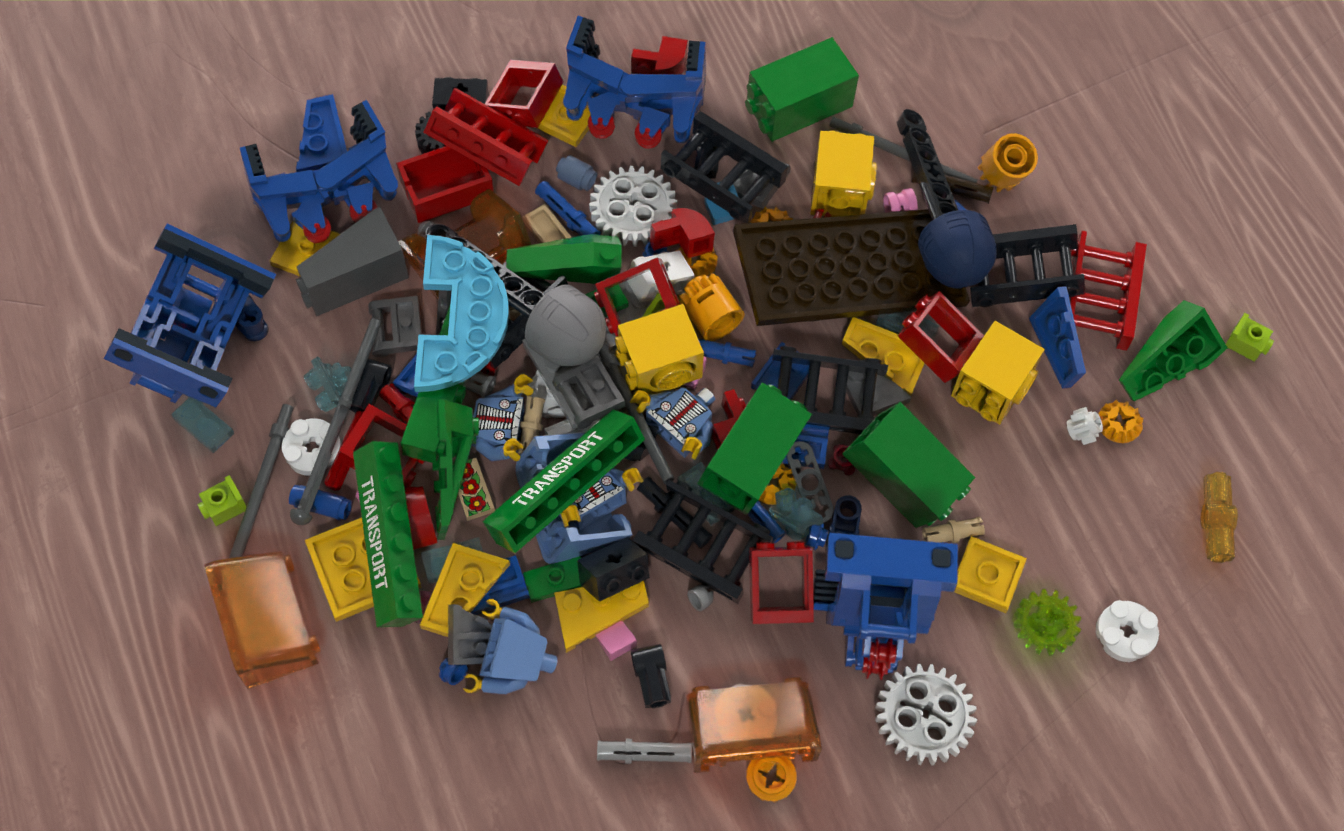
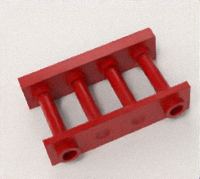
M457 88L453 89L445 110L437 106L434 108L423 132L517 186L522 184L532 161L535 163L539 162L549 142L546 138Z
M1081 231L1078 238V249L1070 250L1071 256H1073L1074 275L1084 274L1085 280L1120 287L1124 294L1123 298L1120 297L1119 300L1090 293L1069 297L1075 326L1113 334V337L1117 338L1116 349L1127 351L1135 336L1147 244L1136 242L1132 251H1127L1125 254L1085 245L1087 231ZM1083 256L1123 264V267L1127 268V273L1123 276L1082 268ZM1076 302L1116 310L1117 314H1121L1120 321L1112 323L1075 315Z

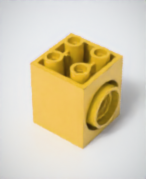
M820 131L815 158L810 215H814L817 209H824L822 216H825L827 211L832 217L865 214L868 200L873 198L877 164L872 162L874 136L860 133L848 134L837 131Z
M683 304L618 325V337H615L618 350H615L620 367L625 365L627 371L625 379L630 391L642 390L647 394H655L664 390L675 389L685 383L702 378L704 352Z
M994 321L961 369L951 396L960 405L970 407L979 412L984 419L991 422L994 421L1000 425L1013 404L1019 405L1035 381L1039 372L1036 370V367L1045 349L999 322Z

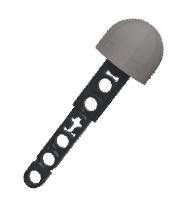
M433 224L426 229V244L427 235L444 236L460 241L464 247L471 249L475 253L478 251L489 260L503 281L505 289H519L518 291L506 290L508 305L528 318L525 328V340L527 345L540 356L555 365L577 366L590 361L600 351L605 341L606 321L600 307L587 295L571 285H561L543 294L471 242L458 236V233L448 226ZM530 301L538 302L536 305L525 304Z

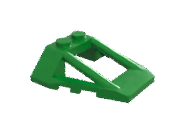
M442 399L438 400L436 408L437 436L439 440H446L445 455L440 454L437 464L432 463V471L438 470L439 481L433 482L434 493H440L438 505L435 507L437 540H445L472 444H476V436L479 435L478 418H473L471 407ZM456 457V460H455V463H454V467H453L452 458Z

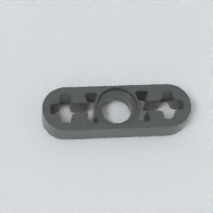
M795 442L787 453L786 458L805 511L812 522L817 524L825 523L833 515L832 501L812 448L805 442ZM796 448H800L801 452L806 451L808 453L804 457L806 467L812 464L814 469H806L797 474L796 469H801V464L798 459L793 460L792 458ZM811 474L817 478L818 487L815 490L808 491L802 487L801 480L805 475ZM820 491L823 492L824 496H819L818 500L821 506L826 505L828 507V510L824 512V518H820L819 514L813 515L812 510L816 507L814 499L808 502L806 496H814Z

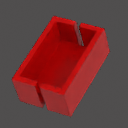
M448 146L396 163L401 185L418 223L494 197L493 182L488 169Z

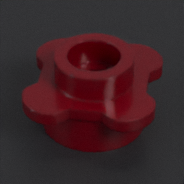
M837 444L833 448V457L828 460V467L832 470H841L845 475L850 476L855 472L854 466L848 460L846 462L841 460L845 458L842 453L849 446Z

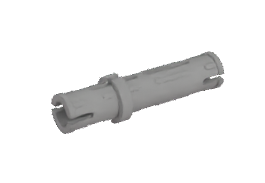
M626 739V742L597 740V761L622 760L625 761V764H631V761L691 763V743L632 742V739Z

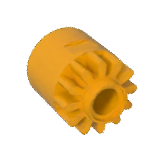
M1011 133L1002 136L981 157L982 163L978 166V169L983 171V174L980 176V179H987L989 181L987 186H996L997 192L1004 188L1010 191L1035 169L1038 154L1034 144L1021 134Z
M714 273L709 277L701 275L693 278L684 288L686 293L679 296L681 299L679 301L680 304L684 305L689 318L704 340L716 341L728 335L739 326L745 316L744 311L720 277Z

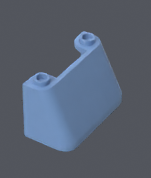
M585 433L535 436L520 455V460L516 462V476L520 489ZM609 513L580 531L574 520L568 522L569 526L565 528L562 519L557 516L536 535L544 561L548 564H553L596 552L626 537L630 538L633 534L631 532V524L623 514L612 516Z

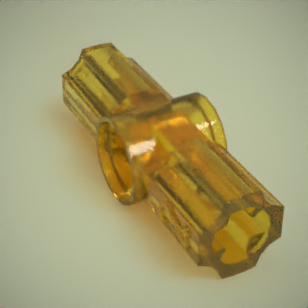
M1223 472L1206 474L1203 478L1204 504L1201 510L1200 522L1201 527L1206 529L1207 559L1215 563L1233 561L1235 558L1234 530L1237 526L1238 511L1237 507L1232 505L1231 476Z

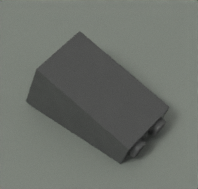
M381 207L375 208L298 265L297 270L300 278H297L296 282L306 308L312 307L316 316H319L408 279L403 250Z

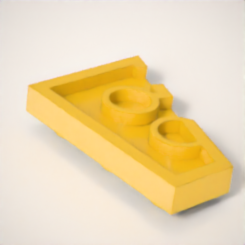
M853 317L842 340V345L861 360L874 358L881 360L882 364L888 365V371L885 376L911 396L925 363L898 337V334Z
M452 543L421 620V629L448 637V604H457L462 609L471 613L510 566V560Z
M644 581L600 602L584 587L554 593L566 653L576 648V645L596 637V634L621 620L624 621L649 607Z

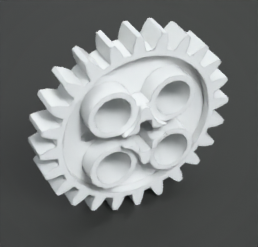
M630 166L629 172H625L622 167H619L618 175L609 171V180L601 177V185H594V193L590 194L591 203H589L591 220L596 222V229H603V235L609 236L612 234V236L622 239L623 246L627 244L628 240H631L634 247L637 246L638 240H642L647 245L651 224L671 219L672 209L677 208L675 191L670 190L671 183H663V175L655 178L653 169L648 174L644 173L643 166H641L638 172L634 171L633 166Z
M917 664L915 673H913L906 666L903 671L904 677L895 672L893 675L894 682L887 680L884 684L887 691L881 690L878 695L884 702H877L875 709L883 713L876 716L875 722L885 724L880 728L879 734L888 733L889 737L885 744L890 745L895 742L897 747L894 753L897 755L902 750L906 751V761H909L912 755H916L918 765L922 764L925 757H928L930 764L934 765L937 756H939L945 763L949 759L948 752L956 757L960 753L958 746L965 748L969 743L965 737L971 738L974 734V731L968 726H974L977 719L969 715L973 714L977 708L973 705H967L973 695H963L962 691L966 684L963 683L956 686L954 682L957 675L954 674L949 679L946 678V668H942L939 674L934 673L933 664H930L927 672L923 671L921 664ZM909 690H920L924 698L920 700L913 698ZM941 701L948 702L952 706L953 711L944 712L938 703ZM900 702H904L907 706H901ZM924 709L929 711L928 719L922 717ZM898 717H909L913 722V726L904 727L899 722ZM945 722H950L951 726H947ZM937 729L941 733L942 739H932L928 735L927 730Z

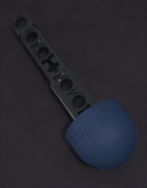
M906 109L897 120V127L900 135H904L903 143L933 220L923 229L918 240V247L924 264L930 274L947 287L963 288L974 286L981 282L994 266L997 252L995 239L983 215L971 210H958L930 135L926 132L927 128L922 116L911 109Z

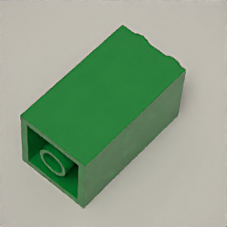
M833 37L750 71L745 106L747 111L757 119L761 132L767 134L771 142L853 107L859 74Z
M762 382L697 484L747 516L759 500L812 414L807 411V408L802 403L789 400L782 395V392L777 387L766 385Z
M901 402L877 415L842 453L915 528L925 524L930 526L937 519L943 521L953 511L951 505L955 500L960 501L970 492L969 484L976 478Z

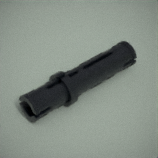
M649 476L637 488L638 492H641L655 505L654 509L658 513L663 512L672 497L670 492L666 493ZM680 506L671 521L685 533L693 517ZM702 526L693 542L702 549L712 539L713 535Z

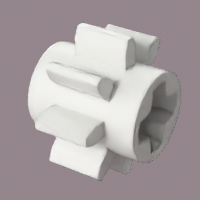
M1087 407L1073 411V415L1070 416L1071 419L1067 421V429L1071 438L1078 441L1082 440L1083 445L1097 441L1098 433L1103 431L1099 414L1092 411L1088 412Z

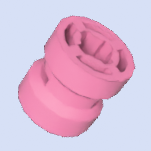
M912 188L903 189L901 193L897 194L894 192L885 193L883 196L885 213L918 210L916 195Z

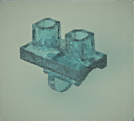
M317 356L311 360L314 368L303 377L307 385L314 391L321 386L324 387L325 391L317 395L315 401L321 410L327 412L337 407L352 368L349 366L342 367L339 362L334 363L332 366L329 363L324 364Z
M791 488L775 493L777 505L770 507L769 513L774 519L785 525V532L791 539L800 540L809 534L810 525L823 524L822 515L813 510L812 501L809 499L799 498L796 500V493Z

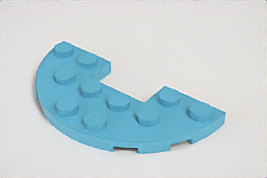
M427 235L423 287L424 290L451 291L448 335H418L414 381L415 392L441 390L459 384L475 375L495 356L504 340L508 327L509 305L507 292L503 281L494 270V266L478 251L475 253L471 249L464 247L462 242L442 236Z

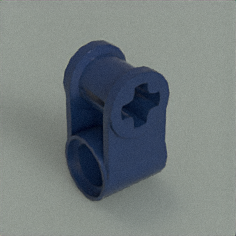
M248 295L235 326L246 339L254 342L266 337L268 326L263 319L261 309L254 303L251 296Z
M845 495L837 500L828 535L829 533L860 534L859 524L862 506L856 497ZM843 508L850 509L854 515L846 517L841 514L840 510Z

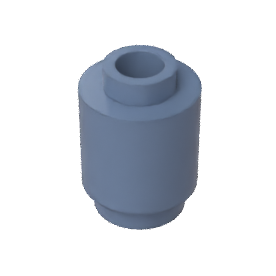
M572 155L561 158L556 167L558 179L580 191L583 189L589 191L598 175L592 166Z

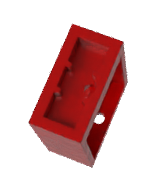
M510 60L485 105L524 127L538 128L564 81L555 63ZM520 87L537 88L527 106L511 105Z
M654 258L595 284L597 292H594L599 307H604L608 318H605L611 334L615 333L616 337H618V325L621 324L608 288L643 273L651 271L666 307L663 310L680 305L662 259Z
M938 291L933 296L925 295L915 305L917 311L915 313L912 312L902 322L904 328L898 334V337L946 383L959 375L984 335ZM927 314L959 344L951 357L919 327Z
M368 404L340 448L338 461L355 470L353 452L359 449L375 423L402 438L407 424ZM412 457L409 458L402 469L404 487L411 486L417 475L414 472L415 467L418 463L423 465L425 461Z
M774 542L756 543V548H749L750 617L753 624L814 623L813 550L809 546H805V542H786L787 547H775ZM802 556L803 606L759 607L758 557Z

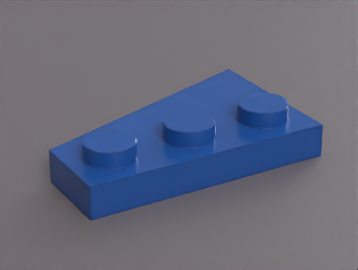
M333 94L308 99L296 172L320 170L347 152Z
M1057 287L1029 317V320L1042 347L1045 349L1044 352L1063 389L1071 388L1086 374L1067 287Z

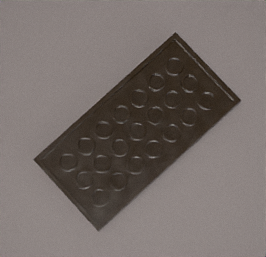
M928 209L735 224L733 228L756 326L917 311L915 305L925 295L931 297L938 291L955 307H966L970 299L966 287L951 288L941 284L930 274L924 264L918 247V240L923 229L933 221Z

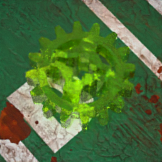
M1042 589L1039 597L1033 591L1029 594L1028 599L1023 598L1019 604L1021 608H1017L1014 616L1019 619L1013 625L1014 628H1021L1017 636L1018 639L1026 637L1028 640L1025 645L1026 648L1035 645L1037 646V654H1040L1043 649H1047L1049 656H1052L1056 648L1059 652L1063 653L1067 649V645L1072 646L1076 641L1074 636H1078L1081 631L1075 625L1079 624L1081 617L1073 615L1077 606L1069 607L1067 605L1068 596L1061 600L1058 598V591L1055 590L1049 596L1046 589ZM1038 606L1037 613H1032L1031 616H1028L1029 611ZM1066 629L1065 634L1057 638L1058 631Z

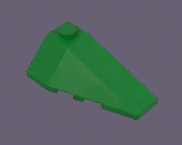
M588 234L507 249L506 268L523 278L556 281L563 275L566 277L567 282L596 284L620 274L622 244L616 236Z
M1183 300L1162 319L1120 377L1119 382L1130 399L1136 401L1162 389L1165 383L1174 379L1180 380L1185 378L1188 372L1208 367L1228 347L1205 308Z

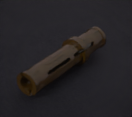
M914 172L911 183L919 184ZM945 175L947 182L950 183L949 187L953 194L989 204L994 187ZM955 185L962 186V187L969 188V189H973V190H976V191H978V192L976 193V192H972V191H969V190L961 189V188L955 187Z

